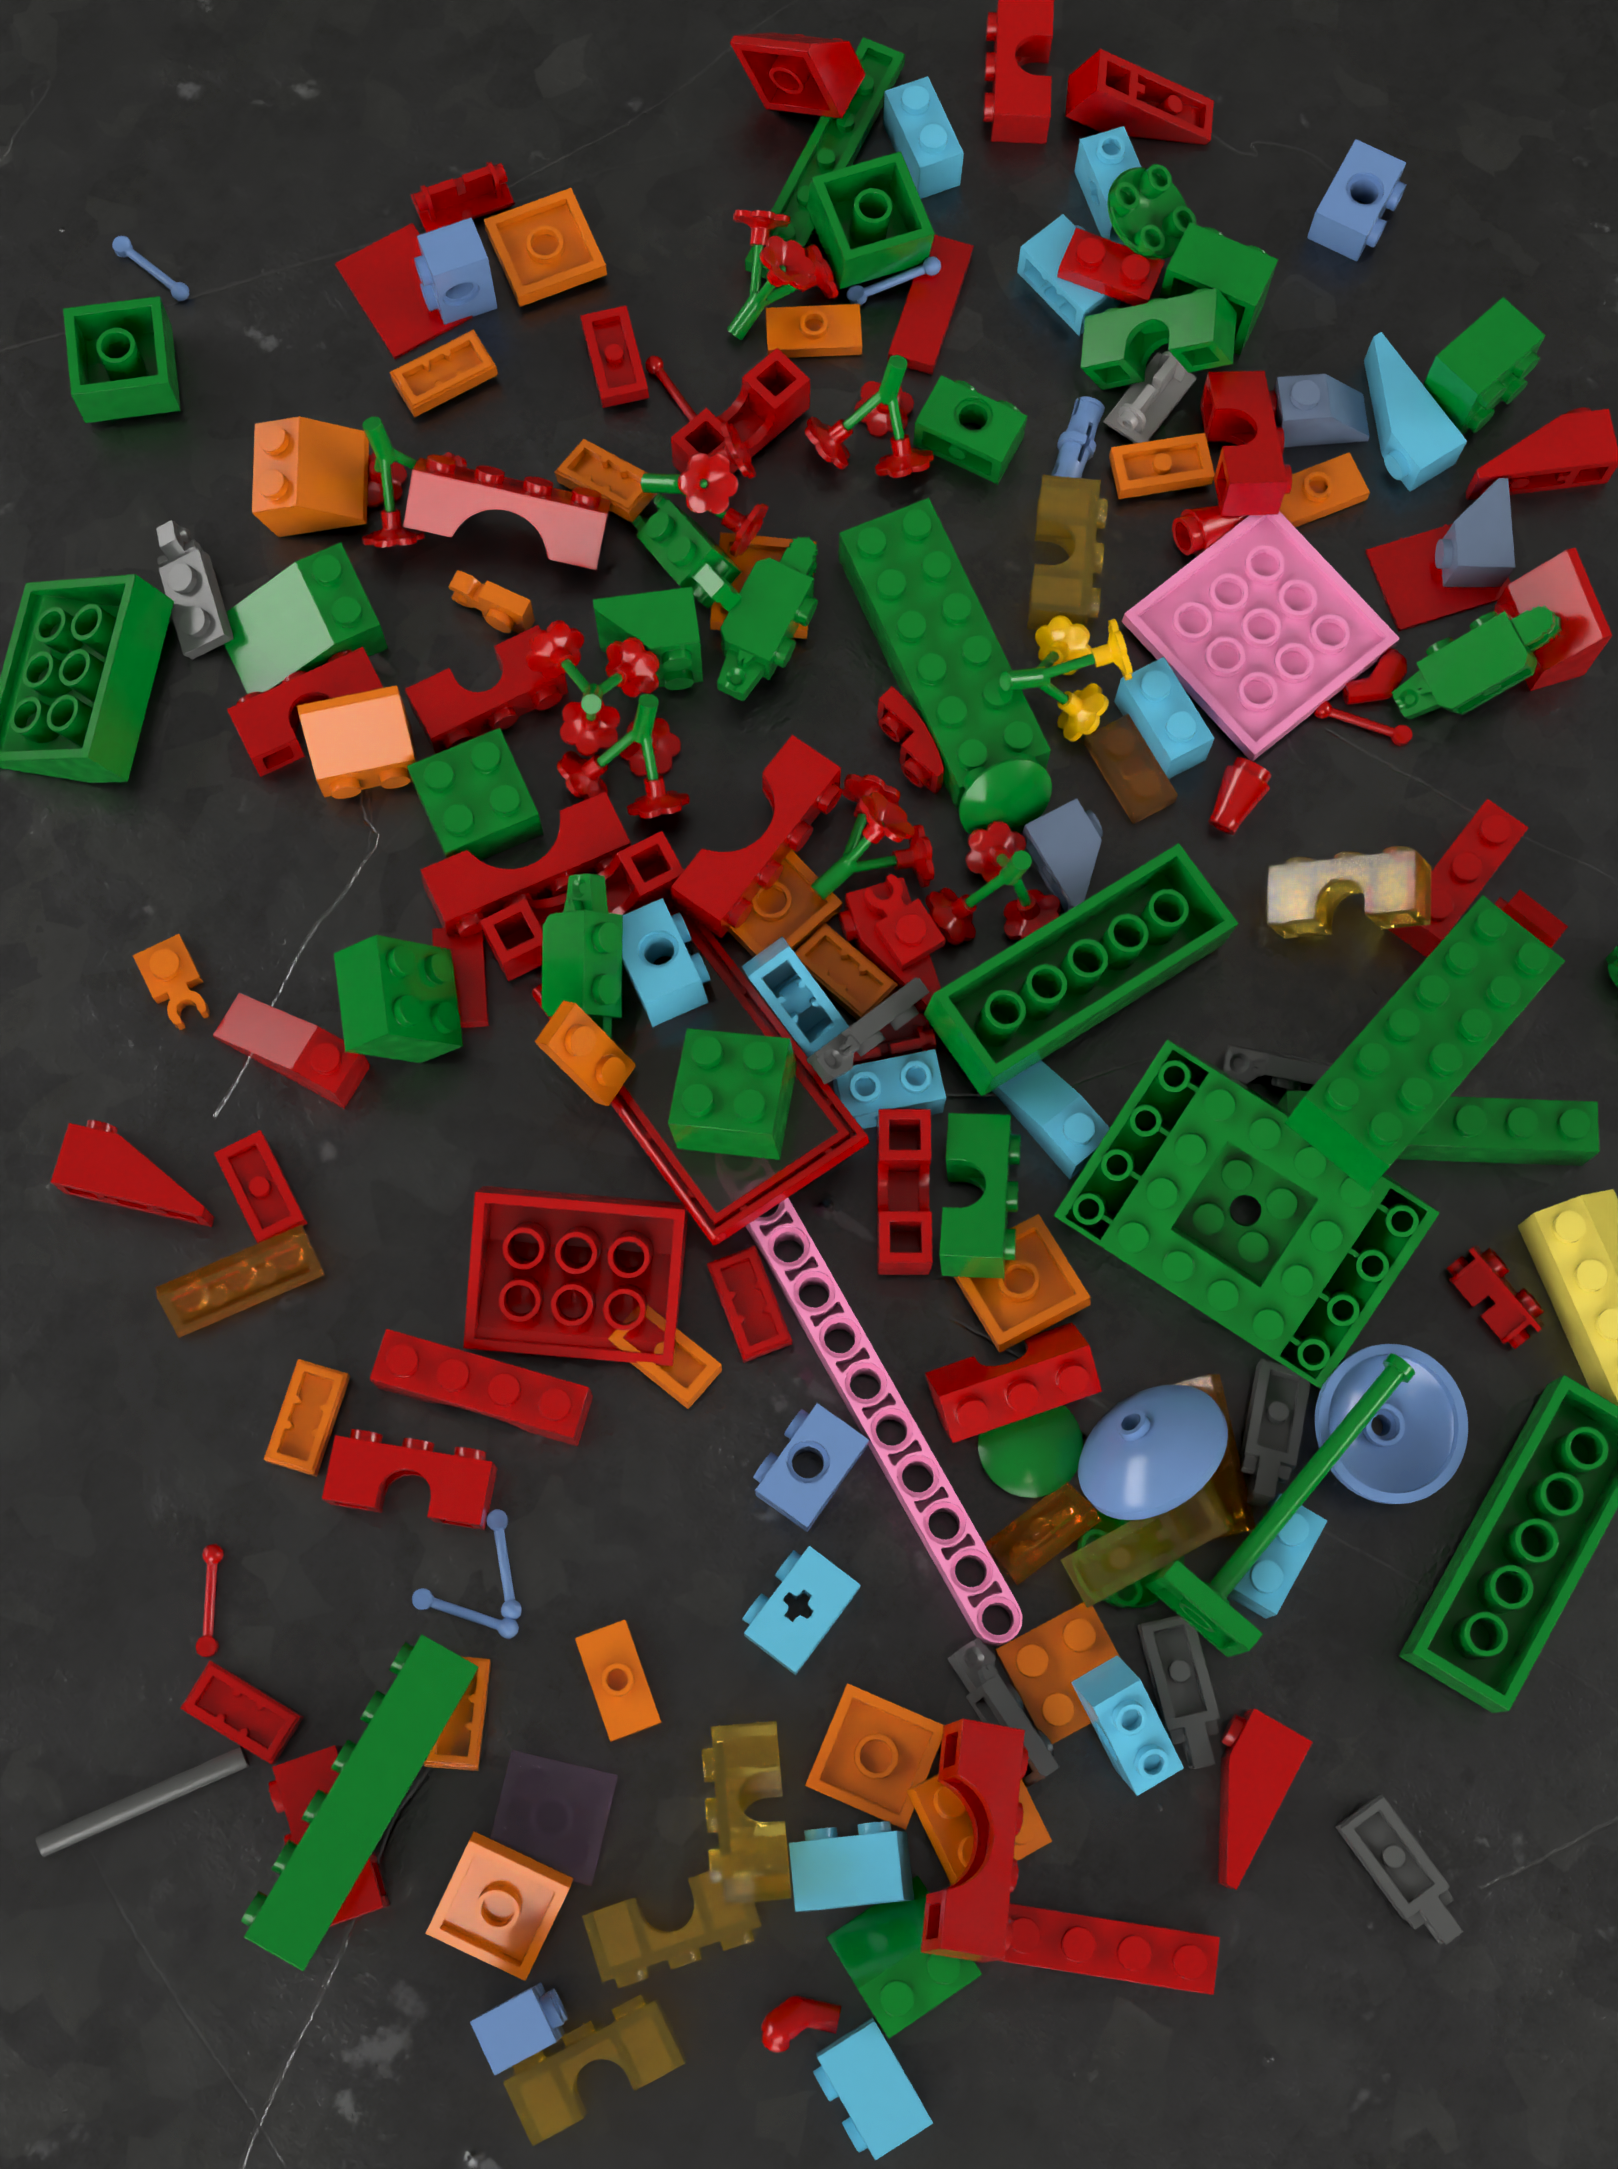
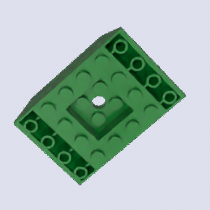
M1167 1039L1055 1212L1054 1217L1321 1389L1327 1378L1337 1368L1440 1212L1386 1174H1383L1367 1192L1285 1124L1291 1115L1290 1113L1216 1066ZM1249 1195L1259 1202L1261 1215L1255 1222L1241 1224L1233 1218L1230 1207L1232 1201L1238 1196Z

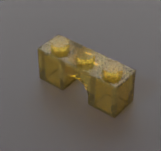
M1042 475L1034 541L1058 544L1066 550L1070 558L1058 565H1034L1030 586L1027 629L1038 630L1041 626L1048 625L1052 618L1058 615L1066 616L1072 624H1082L1087 627L1089 617H1098L1101 588H1092L1093 573H1101L1104 544L1096 543L1097 528L1105 529L1108 500L1099 499L1101 480Z
M1404 846L1388 847L1383 850V854L1366 856L1358 852H1341L1336 854L1334 859L1321 861L1307 857L1290 858L1284 865L1268 866L1267 924L1284 939L1332 934L1333 913L1337 905L1347 896L1362 893L1365 895L1364 914L1380 929L1431 925V866L1416 850Z
M776 1721L711 1727L712 1748L702 1749L704 1782H715L716 1798L705 1799L708 1833L718 1832L719 1849L709 1850L711 1884L722 1883L725 1905L790 1899L792 1897L785 1821L758 1822L744 1814L747 1807L759 1799L783 1796Z
M742 1860L688 1878L694 1897V1911L690 1921L678 1930L662 1931L653 1927L643 1914L638 1896L583 1915L582 1918L602 1982L615 1978L617 1987L621 1988L648 1978L647 1966L668 1959L670 1969H675L702 1959L699 1948L720 1941L723 1951L755 1940L752 1929L761 1927L762 1923Z
M639 1994L612 2009L615 2020L596 2030L592 2021H589L561 2037L565 2047L546 2057L543 2050L512 2066L515 2074L509 2076L503 2083L532 2146L577 2123L586 2116L587 2111L579 2096L577 2081L580 2070L587 2063L598 2059L611 2060L617 2063L625 2071L634 2091L685 2064L687 2058L657 1997L645 2003L642 1994Z

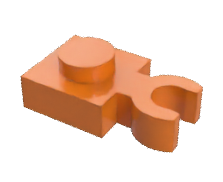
M457 570L448 586L450 590L454 591L451 597L453 601L465 607L476 608L482 611L485 621L498 631L511 633L513 630L520 634L530 629L535 622L530 599L488 580L485 584H482L473 576Z
M180 934L133 955L155 1002L159 1004L170 999L167 1006V1014L176 1028L179 1030L186 1028L181 1019V1012L189 1005L196 1006L204 1019L210 1017V1010L205 1000L197 992L191 991V988L203 983V980Z

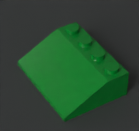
M136 574L26 583L0 676V768L88 783L128 782L174 600Z

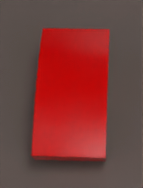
M891 686L878 700V724L883 732L893 741H903L899 763L902 765L901 770L906 778L915 786L922 788L925 785L931 792L936 794L942 788L945 771L938 748L927 726L915 709Z

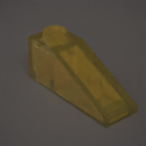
M1210 1479L1194 1496L1178 1507L1151 1518L1131 1520L1061 1559V1562L1088 1608L1224 1534L1234 1527L1236 1523Z

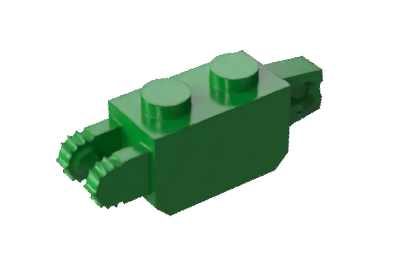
M658 493L652 500L656 504L658 511L649 519L638 515L632 522L639 531L636 536L680 587H692L694 598L705 607L710 608L716 601L717 603L720 602L722 607L729 612L742 598L732 585L734 580L742 573V570L696 521L663 494Z
M798 536L797 539L793 538V542L786 548L779 562L772 558L757 561L739 593L742 598L729 611L720 628L722 634L721 648L725 661L717 681V688L723 693L729 694L735 699L745 701L762 677L770 680L777 665L784 668L789 662L796 645V641L792 637L799 624L805 627L809 624L818 604V599L813 598V573H816V555H818L817 544H814L810 537Z
M1540 605L1536 608L1532 607L1531 611L1527 610L1515 618L1505 611L1499 615L1496 611H1493L1473 621L1469 626L1471 631L1458 639L1453 640L1452 637H1448L1438 641L1426 650L1427 657L1416 663L1420 670L1392 692L1401 713L1410 720L1442 707L1450 712L1464 715L1534 675L1538 660L1533 651L1549 643L1551 638L1555 639L1556 635H1560L1559 631L1562 630L1561 618L1547 609L1545 605L1543 607Z
M585 873L569 876L564 911L562 913L549 914L543 924L542 1008L548 1017H552L563 1000L577 1003L611 1038L612 1018L622 1017L623 915L608 912L605 876Z

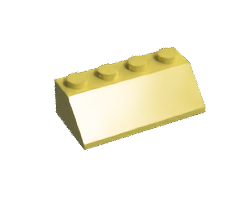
M1614 1189L1580 1195L1537 1211L1521 1222L1518 1228L1589 1389L1618 1406V1198Z

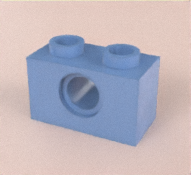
M1355 139L1315 212L1307 238L1352 260L1358 261L1366 245L1373 248L1376 246L1387 221L1381 219L1385 209L1394 211L1405 191L1407 184L1400 182L1406 162Z
M472 217L417 236L421 256L415 257L414 262L422 282L420 283V288L429 312L438 309L445 325L471 315L474 317L498 309L488 256Z
M818 1403L810 1414L803 1409L798 1412L784 1433L790 1439V1442L779 1457L770 1452L753 1477L760 1483L755 1489L756 1496L806 1532L814 1524L869 1443L868 1438ZM802 1452H813L821 1458L823 1469L813 1478H803L793 1469L792 1463L795 1457Z
M540 1982L482 2013L470 2021V2024L494 2075H497L556 2043L565 2034L562 2025L568 2020V2015L556 1990L552 1989L546 1992Z

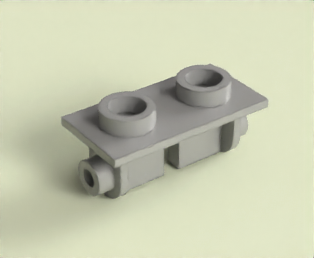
M1165 351L1163 354L1157 352L1146 366L1145 382L1132 384L1103 423L1133 443L1148 442L1196 381L1197 377L1192 373H1188L1170 351Z

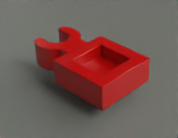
M890 874L886 876L885 882L892 893L890 898L885 900L878 899L871 888L868 887L864 889L863 899L866 907L871 912L884 917V919L875 923L874 930L900 970L903 971L943 947L946 939L919 898L905 905L902 900V884L895 875Z

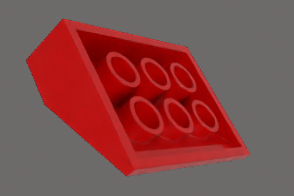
M492 1186L481 1187L475 1191L463 1348L637 1363L636 1361L654 1362L656 1365L673 1366L685 1259L688 1210L682 1202ZM640 1305L638 1318L624 1323L623 1321ZM647 1305L666 1319L665 1332L645 1317ZM616 1329L629 1330L623 1338L640 1352L619 1350L608 1338ZM664 1342L663 1354H655L654 1349L656 1345Z

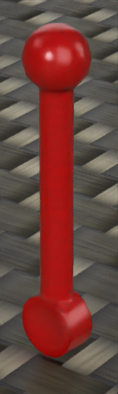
M650 356L645 362L646 370L658 377L685 416L691 421L697 415L664 371L663 360L659 356Z
M1325 701L1314 711V715L1319 719L1329 716L1389 736L1397 746H1405L1412 738V730L1406 725H1398L1393 728L1333 708L1329 701Z
M209 1544L202 1553L203 1560L207 1563L203 1635L198 1639L195 1647L200 1656L207 1658L214 1656L219 1648L217 1639L213 1637L217 1566L223 1558V1550L217 1544Z

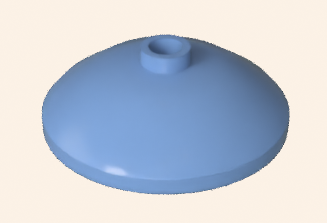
M1379 1344L1365 1347L1345 1357L1322 1385L1315 1409L1316 1438L1320 1448L1385 1369L1383 1361L1390 1353L1404 1359L1414 1369L1415 1375L1408 1383L1401 1382L1374 1417L1379 1418L1383 1425L1381 1434L1377 1435L1372 1430V1418L1332 1467L1331 1471L1344 1486L1365 1499L1383 1504L1411 1503L1436 1493L1457 1471L1463 1459L1468 1440L1467 1410L1456 1382L1434 1358L1409 1346Z
M1186 1385L1152 1387L1125 1398L1104 1414L1094 1426L1084 1444L1078 1464V1478L1084 1495L1098 1511L1121 1520L1151 1518L1178 1507L1203 1488L1222 1461L1228 1440V1427L1223 1412L1207 1393Z

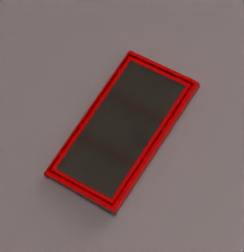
M670 900L666 903L670 915L680 912L692 940L684 943L689 955L691 956L699 952L711 981L703 984L709 1003L652 1027L622 962V1017L612 1018L611 1039L636 1064V1067L610 1104L712 1245H717L869 1143L868 1135L828 1083L824 1084L822 1082V1079L811 1064L807 1062V1056L710 930L675 907L673 901ZM660 957L653 964H664L672 957ZM542 984L533 989L532 996L543 1010ZM687 1028L790 1038L797 1069L780 1160L677 1149L668 1126V1120Z

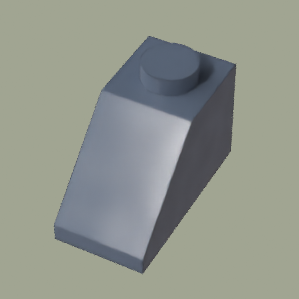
M1327 374L1277 377L1273 388L1277 398L1275 422L1276 427L1283 428L1284 447L1368 441L1370 436L1364 396L1361 392Z
M1498 478L1454 521L1443 539L1438 540L1435 550V564L1438 569H1442L1443 587H1501L1515 569L1508 478Z
M1076 798L1027 823L1022 834L1026 840V852L1030 854L1034 866L1050 893L1059 898L1063 914L1085 901L1102 842L1101 837L1103 836V830L1096 815L1091 810L1084 811Z

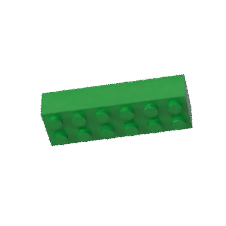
M924 499L840 532L838 559L903 697L918 713L935 741L945 770L943 782L955 808L960 806L962 796L966 791L963 787V779L972 769L977 767L989 768L996 763L1015 759L1022 754L1033 755L1039 764L1046 769L1051 752L1050 747L1022 689L1004 691L1000 686L999 679L1001 673L1012 669L930 499Z
M1178 843L935 992L923 1015L981 1097L1221 947L1239 923Z
M1482 895L1308 1091L1288 1117L1285 1124L1369 1192L1565 960Z
M1565 1375L1546 1385L1402 1648L1399 1657L1492 1713L1510 1710L1618 1508V1406Z

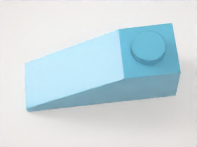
M1380 332L1373 336L1364 359L1380 450L1390 475L1396 480H1401L1409 492L1456 464L1467 440L1383 333Z
M1042 1060L992 1090L1069 1180L1086 1166L1110 1129L1088 1102Z

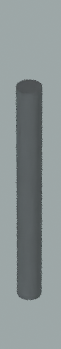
M240 1746L36 1836L37 1847L43 1857L48 1856L250 1766L246 1752Z

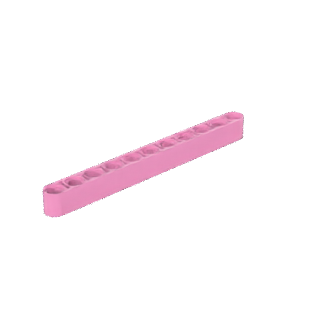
M716 1153V1171L732 1203L775 1175L766 1158L751 1157L753 1160L751 1168L742 1173H735L730 1171L724 1164L730 1155ZM786 1198L778 1204V1209L773 1215L758 1217L746 1225V1228L860 1432L869 1439V1448L974 1635L989 1646L1006 1644L1021 1629L1023 1615L1020 1606L789 1198ZM792 1240L799 1243L803 1249V1254L797 1261L784 1262L775 1255L774 1250L776 1246L782 1241ZM819 1285L827 1291L829 1298L825 1304L814 1308L805 1305L800 1300L799 1294L806 1286ZM836 1329L845 1330L853 1337L854 1345L847 1352L835 1353L826 1346L824 1341L826 1335ZM862 1374L870 1375L879 1383L880 1391L873 1398L861 1399L852 1392L850 1387L851 1381L856 1376ZM895 1420L904 1427L906 1437L900 1444L894 1446L886 1445L877 1436V1426L883 1421ZM921 1466L930 1473L932 1479L931 1487L923 1492L909 1490L904 1485L902 1474L908 1467ZM938 1512H946L952 1515L958 1525L957 1534L947 1540L935 1537L929 1528V1518ZM973 1559L982 1566L984 1579L979 1586L967 1587L959 1582L955 1574V1568L960 1560ZM1000 1606L1009 1613L1011 1624L1007 1633L994 1635L986 1630L982 1622V1614L987 1607Z

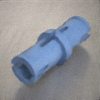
M1082 396L1080 400L1078 398L1075 400L1068 428L1060 434L1057 443L1059 450L1058 458L1048 481L1049 487L1059 494L1073 495V492L1075 494L1078 492L1085 464L1094 455L1096 449L1094 438L1105 410L1104 405L1095 398Z

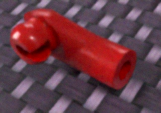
M1388 649L1378 658L1379 662H1377L1370 677L1354 679L1346 683L1342 689L1345 704H1357L1390 698L1392 692L1398 688L1406 676V658L1398 650Z
M802 1996L789 1997L770 2011L761 2025L763 2032L761 2037L762 2043L769 2051L779 2053L786 2051L790 2047V2040L807 2027L836 2034L841 2005Z

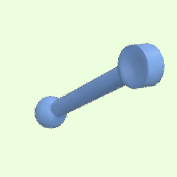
M118 236L113 240L112 247L117 256H128L169 288L175 300L184 301L188 298L189 287L183 282H175L135 251L128 237Z
M928 257L923 262V265L865 288L861 285H854L847 291V298L850 304H860L861 306L866 302L868 296L924 274L930 276L938 274L941 270V262L937 257Z
M495 1509L488 1514L486 1522L489 1528L494 1531L505 1601L501 1607V1614L504 1618L516 1620L522 1613V1607L515 1600L504 1529L508 1525V1517L504 1511Z
M425 1588L416 1590L412 1595V1603L419 1610L433 1608L496 1629L500 1636L506 1639L513 1638L518 1633L519 1626L514 1619L503 1618L500 1620L435 1598L433 1593Z

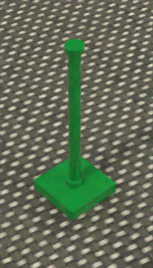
M1392 1353L1387 1356L1383 1361L1385 1369L1210 1583L1201 1581L1178 1560L1158 1569L1146 1583L1145 1587L1227 1658L1250 1651L1263 1635L1261 1631L1229 1605L1228 1595L1401 1382L1408 1383L1415 1375L1414 1369L1401 1357Z

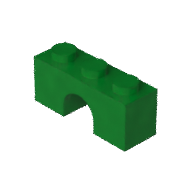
M1201 288L1193 291L1191 294L1168 299L1155 298L1145 304L1126 308H1110L1103 313L1085 316L1081 369L1101 390L1145 382V369L1149 357L1157 348L1169 343L1168 350L1188 373L1233 364L1237 312L1218 288Z
M948 1113L946 1145L948 1181L974 1184L984 1194L976 1203L968 1207H942L939 1254L942 1276L1005 1279V1261L1015 1260L1016 1229L1007 1228L1008 1212H1018L1019 1181H1010V1166L1020 1165L1021 1134H1012L1011 1115Z

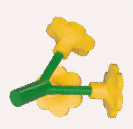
M1055 616L1048 625L1041 626L1035 633V640L1040 647L1038 656L1041 663L1036 668L1003 671L999 679L1001 688L1004 691L1040 688L1057 700L1058 707L1063 710L1058 717L1057 723L1058 727L1063 730V735L1066 739L1073 742L1078 740L1082 734H1092L1099 726L1100 716L1106 711L1109 704L1108 698L1102 694V688L1095 683H1091L1083 690H1076L1073 693L1070 691L1062 692L1050 683V679L1061 674L1073 675L1078 669L1095 664L1096 668L1110 663H1114L1120 668L1125 681L1132 679L1131 662L1116 619L1108 620L1109 637L1107 644L1091 648L1088 644L1090 633L1084 625L1072 624L1066 616Z

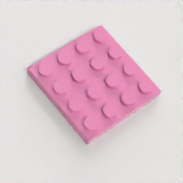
M1280 511L1278 515H1249L1124 613L1122 623L1157 660L1165 657L1184 690L1251 761L1258 758L1314 713L1322 703L1329 701L1339 693L1347 682L1356 679L1375 664L1378 658L1388 649L1396 647L1400 640L1398 635Z

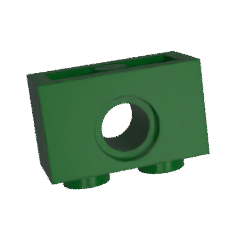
M941 375L915 421L913 445L923 450H931L934 455L998 485L1024 438L1027 415L1021 413L1016 406L1007 401H995L978 393L967 382L961 380L953 381ZM965 423H976L982 428L969 430L962 425Z

